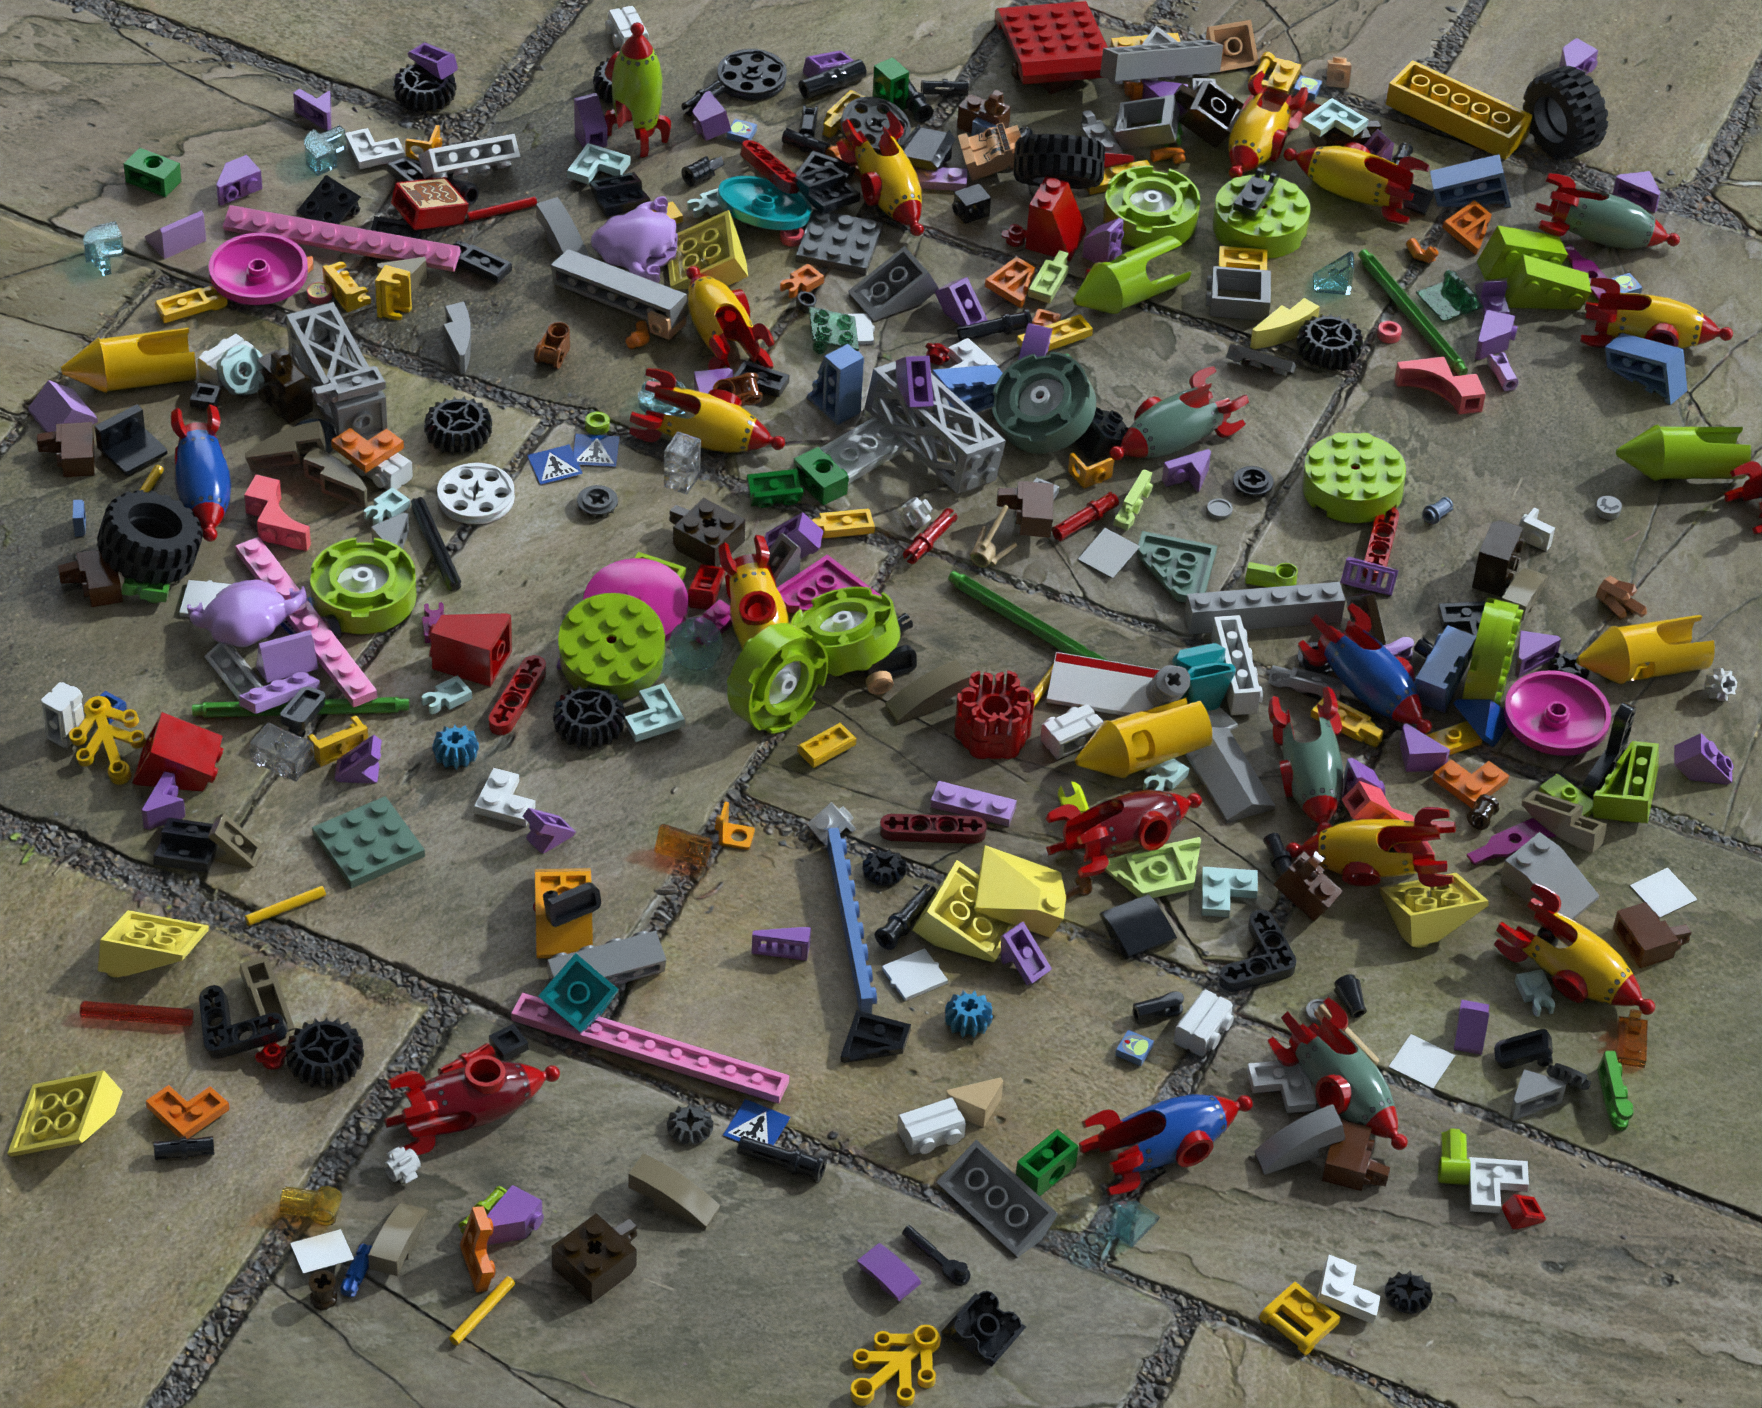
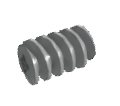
M1173 665L1161 668L1146 687V695L1150 703L1159 707L1178 701L1190 686L1191 679L1188 671L1183 667Z

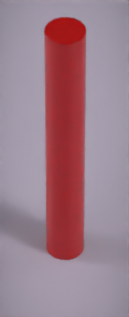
M534 196L467 212L466 216L470 222L536 206L537 199Z

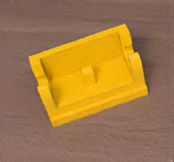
M344 262L322 266L323 282L331 286L332 295L347 313L371 304V298L365 294L368 292L366 287H359L349 276L348 271L337 272L339 269L347 266Z
M385 265L375 279L377 317L402 320V314L395 313L394 311L400 310L409 313L412 309L410 271Z
M356 715L350 717L353 723L344 730L320 740L314 734L307 736L310 741L306 743L307 749L320 767L336 761L368 739V728Z

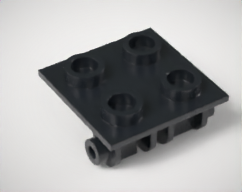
M325 175L297 212L307 219L339 225L347 214L357 215L360 212L358 200L361 196L328 175Z

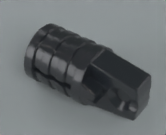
M705 156L693 164L683 167L681 170L682 178L688 186L693 187L697 183L715 176L714 170L725 165L721 156L709 160L708 156Z

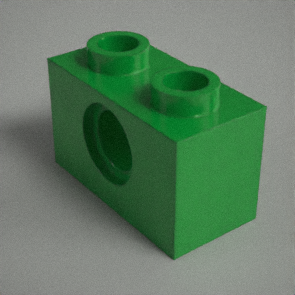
M893 57L874 65L872 97L887 100L901 110L907 109L906 99L909 88V71Z
M139 148L123 163L125 182L165 198L182 182L179 162L143 148Z
M819 447L794 458L793 469H798L800 484L822 506L848 493L849 476L847 472L841 469L831 456Z
M1056 1129L1017 1161L1016 1176L1040 1197L1076 1167L1079 1146Z

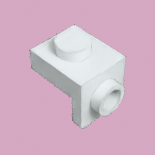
M1533 508L1528 515L1524 514L1519 523V526L1523 527L1521 538H1524L1525 542L1547 552L1551 547L1555 528L1537 520L1539 509Z
M832 802L807 823L825 845H827L829 828H839L840 833L846 827L851 832L856 830L850 822L853 816L844 806L839 809Z

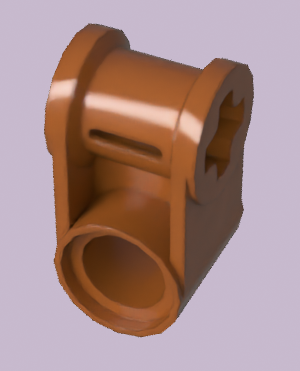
M563 322L550 324L542 340L536 346L534 353L535 363H548L554 365V368L557 369L562 366L564 358L570 350V329L567 324Z
M745 373L740 376L720 379L713 386V389L725 390L738 396L742 402L741 406L754 405L763 400L762 393L758 389L757 382L759 378L756 373Z

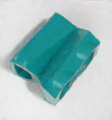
M1217 643L1180 650L1173 657V666L1185 668L1191 679L1189 688L1180 699L1186 698L1189 704L1201 701L1206 711L1215 710L1220 707L1236 672L1233 664L1224 663L1226 648Z

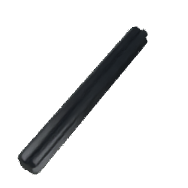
M422 497L413 498L411 500V508L446 586L450 591L459 590L461 588V579L426 502Z

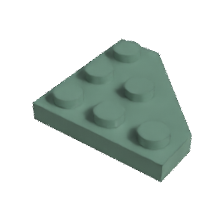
M1142 531L1138 543L1140 547L1137 550L1136 556L1177 601L1186 603L1187 594L1206 593L1217 553L1216 545Z

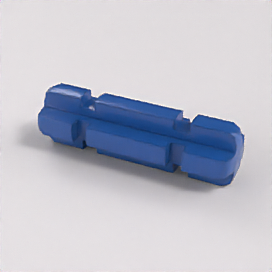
M364 1243L359 1245L356 1251L357 1256H354L345 1275L347 1278L343 1279L340 1286V1292L343 1296L350 1298L356 1296L359 1289L358 1285L362 1283L369 1267L368 1254L372 1248L371 1245Z

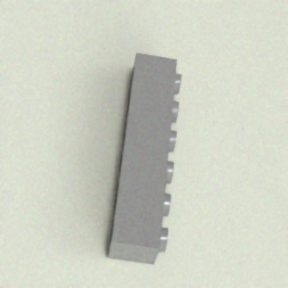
M1208 39L1103 48L1100 76L1109 79V82L1113 84H1122L1125 80L1129 82H1140L1141 79L1157 81L1158 77L1165 79H1175L1176 76L1191 78L1193 74L1210 76V73L1220 72L1223 45Z
M570 249L565 251L551 264L553 284L648 320V313L654 311L669 317L671 329H673L689 314L687 294Z
M1340 582L1187 594L1184 617L1189 634L1212 633L1214 617L1240 615L1243 628L1246 630L1312 625L1313 623L1310 620L1315 614L1325 623L1342 622L1345 597Z

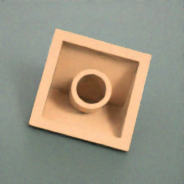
M1251 20L1207 27L1205 40L1209 39L1223 45L1220 72L1259 65Z

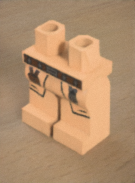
M1002 122L996 124L997 127L988 128L983 133L968 137L967 133L958 135L972 181L1002 171L1008 166L1010 168L1014 167L1015 143L1021 137L1018 125L1005 129Z

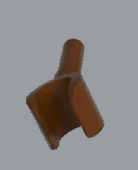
M1078 875L1075 879L1077 886L1065 893L1066 900L1079 893L1081 895H1089L1092 892L1091 878H1080Z

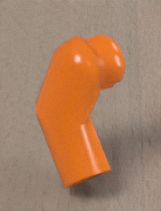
M1164 147L1150 151V157L1153 162L1173 158L1175 164H1181L1186 160L1184 156L1185 151L1182 148Z
M1411 238L1406 242V247L1414 259L1426 263H1432L1436 260L1438 250L1435 247L1429 246L1424 250L1415 238Z
M638 321L635 325L636 331L625 339L628 348L642 347L649 342L650 335L646 321Z

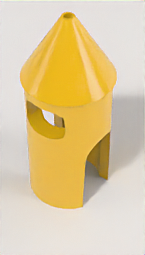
M187 327L102 339L97 337L61 366V372L67 377L107 393V391L196 380L195 353L189 352V328Z
M1693 615L1622 627L1611 626L1583 651L1576 661L1578 665L1617 684H1624L1626 681L1708 669L1714 659L1715 646L1714 640L1691 643L1693 625L1695 622L1701 621L1703 617L1701 615Z
M1184 698L1112 721L1105 720L1077 755L1075 763L1083 768L1118 778H1126L1129 774L1210 746L1212 743L1210 718L1201 701L1187 704V700Z

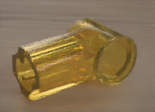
M285 1186L281 1192L279 1210L280 1213L310 1217L313 1222L319 1225L330 1226L336 1221L343 1195L338 1189L331 1186L319 1187L317 1191Z

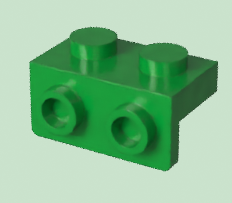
M798 469L747 474L746 479L751 506L768 508L776 503L793 505L802 499L803 488L800 487Z

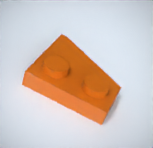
M1474 200L1445 220L1442 228L1473 254L1477 255L1492 214Z
M1016 256L986 278L985 287L1017 307L1022 308L1034 277L1035 267Z

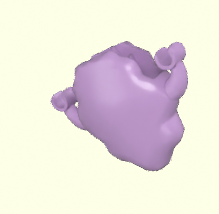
M657 197L654 201L642 203L635 210L624 215H616L608 219L591 237V244L594 250L602 256L607 264L623 266L630 273L659 283L660 267L665 266L676 258L678 242L676 222L666 215L668 206L666 197Z
M255 579L233 583L222 589L206 606L205 610L203 609L202 602L195 608H191L190 604L187 605V610L192 624L210 631L214 640L237 647H247L272 634L274 629L288 615L296 612L308 599L304 586L296 592L293 591V588H290L291 599L285 600L281 594L276 592L274 585Z

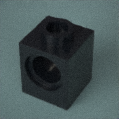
M980 184L954 192L952 209L954 214L959 216L964 224L990 216L991 197Z

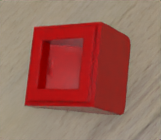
M1513 1194L1502 1206V1211L1512 1229L1525 1228L1543 1223L1546 1220L1535 1197Z

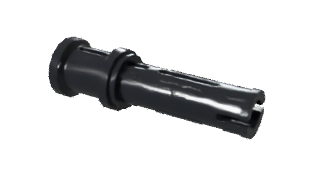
M909 79L906 106L910 111H913L914 119L917 122H926L932 118L934 110L930 104L926 103L925 96L917 92Z
M1026 308L1022 312L1015 314L1003 313L1000 318L958 326L957 335L959 341L1002 332L1009 335L1013 331L1027 329L1028 323L1032 324L1029 310Z
M924 884L922 889L899 913L890 915L888 923L875 931V939L881 947L887 950L894 949L900 937L910 932L911 924L924 911L937 891L934 886L927 891L930 884Z
M744 1135L741 1137L737 1147L738 1154L786 1167L791 1174L797 1175V1173L807 1175L813 1177V1180L816 1182L821 1181L826 1169L827 1157L820 1156L818 1158L805 1154L802 1149L790 1151L748 1138Z

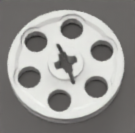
M468 463L457 466L443 475L437 487L438 504L441 510L451 519L465 524H486L500 519L510 511L515 498L514 484L510 476L502 469L485 463ZM470 475L472 476V478L464 480L461 479L460 476ZM487 477L497 478V480L493 482L487 481L485 479ZM476 486H478V494H476V500L474 501V493H476ZM448 489H454L457 492L454 494H446L444 491ZM498 493H506L508 496L504 498H498L495 495ZM459 505L467 507L465 510L462 511L454 509L456 506ZM488 507L491 508L492 511L481 512L480 509Z

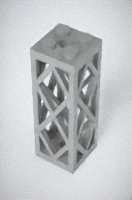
M334 302L286 315L289 353L296 366L311 378L313 398V388L329 382V378L334 377L337 365L341 367L339 375L369 367ZM334 347L335 350L332 352L328 348ZM317 355L331 362L327 377L317 360ZM382 390L350 398L343 402L331 401L329 405H318L325 420L334 427L336 437L351 428L368 440L386 428L388 429L386 396Z
M896 362L873 369L865 409L949 487L959 494L996 480L1006 440L932 373L934 406L908 408L897 385ZM948 401L952 403L957 409L950 407ZM928 408L936 410V413H931ZM895 411L905 414L910 425L898 424ZM918 420L923 421L924 427H920ZM946 421L949 422L952 429L947 428ZM958 423L972 424L974 437L963 434ZM933 436H939L940 440L934 439ZM909 437H914L916 441H919L921 448ZM936 448L947 452L951 463L938 461Z

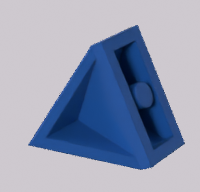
M1457 699L1454 702V705L1480 738L1494 747L1508 727L1504 718V709L1491 699Z

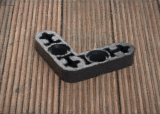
M1622 702L1613 720L1607 748L1583 783L1581 792L1593 798L1595 792L1604 785L1607 775L1612 774L1616 768L1617 761L1627 748L1636 707L1626 702Z
M1266 910L1253 911L1250 914L1248 924L1249 932L1262 955L1224 965L1219 976V985L1222 989L1236 992L1286 979L1294 974L1297 962L1296 957L1274 916ZM1273 940L1278 942L1279 946L1272 948L1267 946L1265 942ZM1258 967L1263 969L1265 973L1256 975L1251 972V969Z
M208 986L199 995L204 1046L213 1058H225L277 1042L285 1037L288 1032L285 1020L279 1013L275 1012L231 1025L228 998L220 986ZM213 998H214L215 1005H216V1007H214V1008H213L212 1005H211V1003H212V1001H213ZM217 1017L223 1018L220 1024L210 1026L213 1019ZM252 1031V1035L248 1039L239 1040L244 1032ZM216 1036H219L222 1040L220 1041L219 1046Z

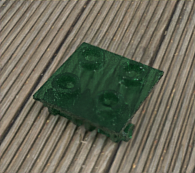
M1447 270L1443 274L1444 282L1416 291V294L1442 322L1483 308V305L1478 300V295L1470 289L1463 279L1458 277L1456 271Z
M809 306L811 338L814 341L812 346L817 354H823L829 345L843 347L849 344L853 349L859 351L855 316Z

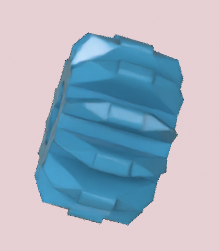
M454 724L453 728L444 726L442 732H436L432 749L437 763H443L445 768L452 765L457 770L460 765L468 767L469 762H475L479 750V742H477L474 731H468L466 725L457 728Z
M964 990L960 996L953 994L951 1000L945 1006L946 1025L951 1026L952 1033L961 1032L962 1038L966 1034H970L975 1038L977 1032L985 1034L987 1027H990L992 1023L991 1003L987 1002L985 995L977 996L975 990L972 994H967Z

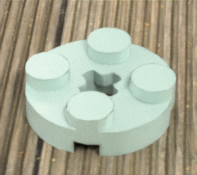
M237 345L227 349L217 361L216 367L220 380L230 394L245 396L258 391L257 359L263 355L257 349H252L247 345ZM239 365L242 367L246 366L245 377L239 373Z

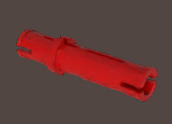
M1108 492L1100 499L1090 501L1084 509L1052 527L1051 531L1054 538L1062 541L1090 522L1100 520L1106 512L1119 505L1118 497L1114 493Z
M944 509L923 533H919L914 538L913 544L903 552L904 559L912 554L907 560L908 563L915 564L924 553H928L933 548L937 539L957 521L958 516L956 513L949 518V515L954 511L953 509Z

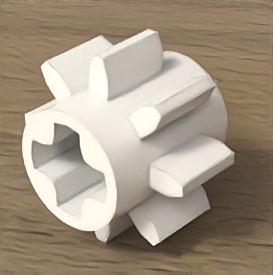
M914 497L901 507L904 512L901 513L902 516L900 518L906 527L912 524L915 529H918L931 520L929 513H931L933 508L926 499L921 501L918 497Z
M1723 668L1713 669V674L1706 675L1704 689L1709 694L1710 699L1717 698L1718 701H1728V695L1736 694L1737 681L1732 676V671H1724Z
M398 1146L387 1153L389 1160L384 1163V1169L393 1182L399 1180L401 1184L404 1182L407 1184L418 1178L415 1171L421 1167L418 1156L412 1149L409 1148L405 1151L404 1147L400 1148Z

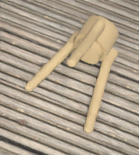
M1007 505L1002 508L984 541L987 527L982 526L974 549L970 553L972 562L979 567L986 568L989 564L995 566L1001 558L1017 547V543L1014 542L996 555V547L990 542L1008 510Z

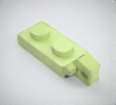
M1059 250L1053 261L1045 260L1028 290V297L1049 304L1052 302L1068 274L1067 252Z
M1145 469L1142 470L1115 517L1114 526L1127 531L1133 525L1135 520L1133 513H1139L1143 505V497L1148 498L1152 491L1153 484L1150 483L1152 472Z

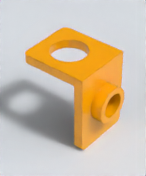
M435 126L429 142L407 138L405 141L406 157L419 161L418 154L413 153L411 150L412 146H419L424 152L428 149L442 147L440 126Z
M1072 453L1069 456L1068 472L1085 489L1111 478L1114 460L1108 458L1086 467ZM1075 464L1078 466L1080 470V475L1077 473L1075 469Z
M724 802L721 815L717 814L715 821V830L719 831V845L749 850L755 828L728 823L729 802ZM735 832H743L747 838L744 841H735L731 838V835Z

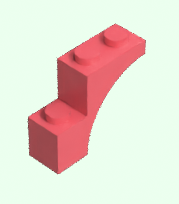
M1445 357L1397 362L1394 378L1397 387L1410 386L1432 391L1450 402L1458 415L1482 412L1486 393L1477 374L1453 376Z
M255 475L244 494L246 513L259 516L257 520L258 537L268 543L308 551L311 545L310 527L291 519L280 508V480Z
M1361 781L1342 798L1352 819L1355 820L1398 819L1414 821L1413 815L1391 808L1381 788ZM1428 841L1399 843L1393 846L1397 853L1435 855Z

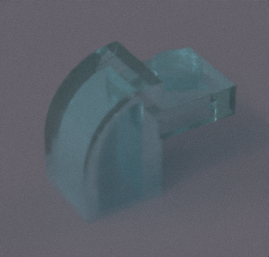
M340 125L321 134L314 129L305 137V162L307 167L317 176L337 168V152L346 149L345 129Z
M117 222L97 225L88 230L84 235L83 243L86 263L93 262L94 267H99L102 276L112 274L110 258L124 255L123 238Z

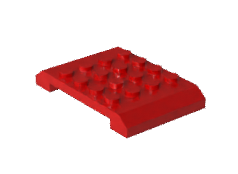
M1086 1L1003 7L995 10V21L999 30L1003 29L1018 63V74L1023 84L1105 78L1100 76L1103 48H1108Z

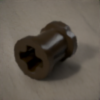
M1483 794L1477 798L1476 807L1471 809L1466 817L1468 823L1478 830L1487 829L1492 815L1498 813L1500 809L1499 802L1493 796Z
M317 1271L309 1278V1288L312 1291L310 1302L314 1308L319 1310H327L337 1302V1293L334 1291L336 1279L329 1271Z

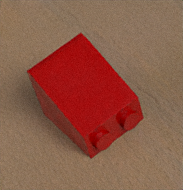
M1046 176L1029 204L1025 249L1056 257L1059 250L1067 252V261L1070 262L1086 235L1087 229L1069 183Z
M507 613L441 615L437 623L431 625L428 633V638L431 639L429 657L432 658V669L453 676L458 675L460 678L491 687L512 653L511 615Z
M161 712L146 738L145 746L142 747L132 783L140 786L155 787L165 771L175 774V782L178 789L203 792L208 782L213 783L217 776L218 768L215 767V763L220 761L224 748L220 747L223 736Z

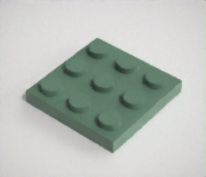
M386 796L312 827L313 836L351 889L425 857V849Z

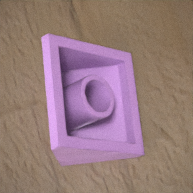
M201 210L144 237L164 259L206 241L204 214Z
M50 380L47 381L28 408L30 414L46 433L56 431V424L92 422L94 424L98 422V418L74 389Z
M311 630L259 643L256 667L267 683L291 677L297 672H309L319 669Z

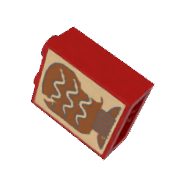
M445 177L398 182L395 184L391 204L414 230L463 224L469 205Z

